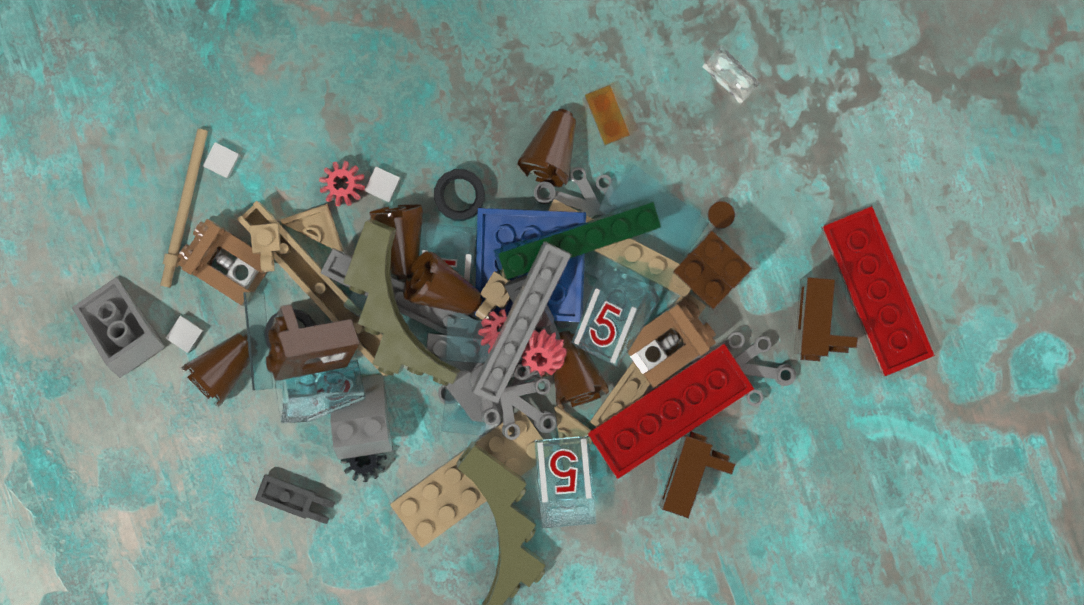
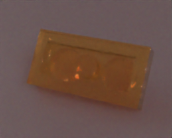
M610 85L585 95L604 146L630 136Z

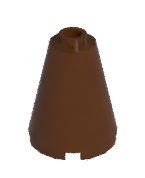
M558 109V111L550 113L518 159L516 167L523 175L528 177L529 173L537 176L535 181L539 183L549 182L554 187H562L563 183L567 185L576 129V119L570 111Z
M403 204L395 208L383 207L370 211L369 219L396 228L391 249V275L397 276L398 280L412 278L413 273L410 272V269L420 254L423 218L421 204Z
M426 251L417 258L410 269V272L414 273L411 281L406 279L404 283V299L411 303L469 315L479 309L482 302L480 291L436 253Z
M570 330L559 332L560 339H564L563 347L567 349V354L564 358L563 366L560 369H556L554 373L557 407L565 408L564 403H571L572 407L580 406L601 398L600 392L602 391L608 394V385L581 340L579 345L574 343L577 334H571Z
M237 333L184 364L181 370L183 372L189 370L191 374L187 378L207 399L210 397L217 399L213 404L220 407L257 352L254 347L257 344L248 334L242 336Z

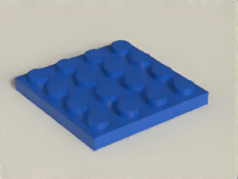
M478 208L475 288L481 293L494 271L500 273L493 252L494 249L585 223L586 212ZM585 254L568 260L547 302L554 321H583ZM528 273L510 278L509 280H514L528 275ZM480 295V297H481V299H482V302H481V305H482V303L486 300V298L483 297L482 295ZM511 299L505 307L506 316H508L513 306ZM497 306L494 312L498 315L504 309Z

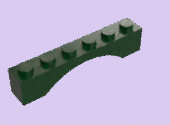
M644 199L580 225L544 236L518 241L494 249L493 252L500 274L507 280L530 271L544 241L570 253V258L662 227L654 202Z

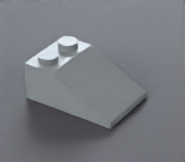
M117 277L72 307L104 363L119 378L164 348L153 327Z
M381 374L349 379L353 385L351 393L340 401H330V407L362 394L364 398L330 411L333 449L338 460L392 451L384 376ZM338 381L330 382L335 387L332 392L333 395H340L344 392L345 387L339 386Z

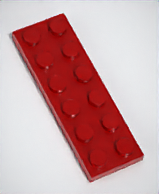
M873 206L821 227L882 375L884 377L935 356Z
M723 343L587 434L616 478L619 479L754 390V388Z

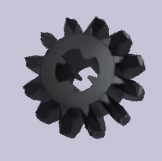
M371 454L367 457L368 459L371 458V462L363 466L359 464L361 460H357V457L341 459V463H350V466L344 472L347 474L354 470L355 473L352 477L354 481L362 473L363 482H368V472L376 479L379 475L374 468L382 471L385 470L386 467L378 463V460H386L387 455Z

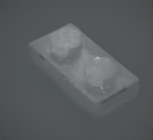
M723 46L717 49L702 66L740 104L760 84Z

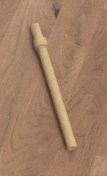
M197 129L168 254H164L162 264H165L160 286L171 288L175 267H179L180 258H178L205 147L207 130Z

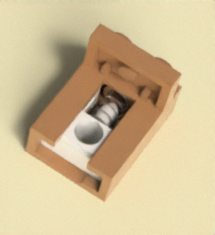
M206 219L205 222L201 221L193 232L195 238L191 244H186L180 251L178 265L188 274L198 277L241 306H246L267 273L261 271V253L253 254L251 245L212 220ZM223 248L236 256L237 259L233 261L232 258L230 259L225 256L223 252L222 255H219V252ZM215 259L217 261V265L219 264L222 267H224L226 271L228 270L227 275L218 270L217 268H215L214 266H212V263ZM245 265L248 268L249 274L245 280L240 281L236 277V270L238 267Z
M681 299L625 339L622 344L653 388L697 356H702L710 350L711 346L716 344L713 339L716 336L715 332L707 322L702 324L697 315L700 314V311L692 300L687 302L685 299ZM673 327L675 334H670L668 337L665 336V339L661 340V342L656 340ZM679 336L684 344L670 355H667V350L676 346ZM650 346H655L660 351V357L655 362H650L645 357V352Z

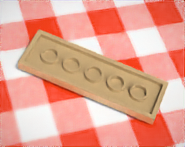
M518 410L514 413L515 424L520 428L518 438L514 440L506 438L502 434L503 422H501L500 425L474 443L522 476L539 463L537 443L543 442L544 459L551 455L553 451L529 418ZM514 426L508 429V435L514 433ZM466 449L390 503V506L421 548L487 501L474 482L457 468L456 462Z

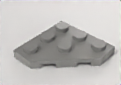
M428 333L426 348L442 361L461 370L457 381L454 384L444 385L445 388L456 399L472 421L483 422L481 419L483 411L481 396L472 392L473 387L470 383V375L474 368L484 365L489 355L488 349L490 345L482 346L480 343L482 340ZM499 400L498 403L493 402V409H495L499 413V421L496 424H500L501 420V405ZM489 412L487 414V421L493 419V412Z

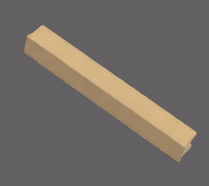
M256 201L237 220L250 234V226L279 224L281 251L273 252L275 261L332 322L352 320L360 343L357 348L373 363L383 333L379 335L368 333L364 330L365 326L358 324L362 310L333 279L320 273L322 268L262 203Z

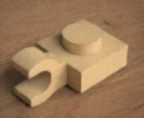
M279 224L250 226L252 253H261V271H275L273 252L281 251Z
M494 271L480 293L486 300L479 307L475 315L482 320L484 318L489 319L488 315L497 306L505 309L511 299L505 285L511 280L504 279L499 272Z

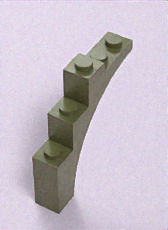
M373 219L365 221L343 283L350 285L349 289L355 293L365 295L366 292L369 293L358 324L365 326L364 330L374 335L383 333L372 364L378 366L380 372L391 376L394 373L399 374L404 366H407L409 372L416 375L428 374L433 376V381L439 384H454L461 370L442 361L429 351L411 332L398 308L393 293L390 273L391 249L396 228Z
M472 441L458 459L456 465L461 472L474 482L486 498L495 518L499 545L496 574L490 590L481 605H503L508 597L513 598L517 594L521 586L519 584L520 581L528 587L533 582H539L545 573L544 568L546 565L541 557L522 544L523 542H529L536 532V529H534L536 526L534 519L512 504L514 501L519 502L526 492L524 487L527 484L524 478Z

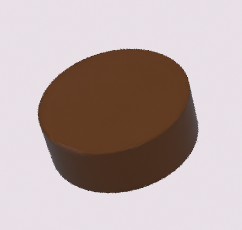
M719 201L709 208L707 218L713 227L723 229L733 223L735 211L729 203Z

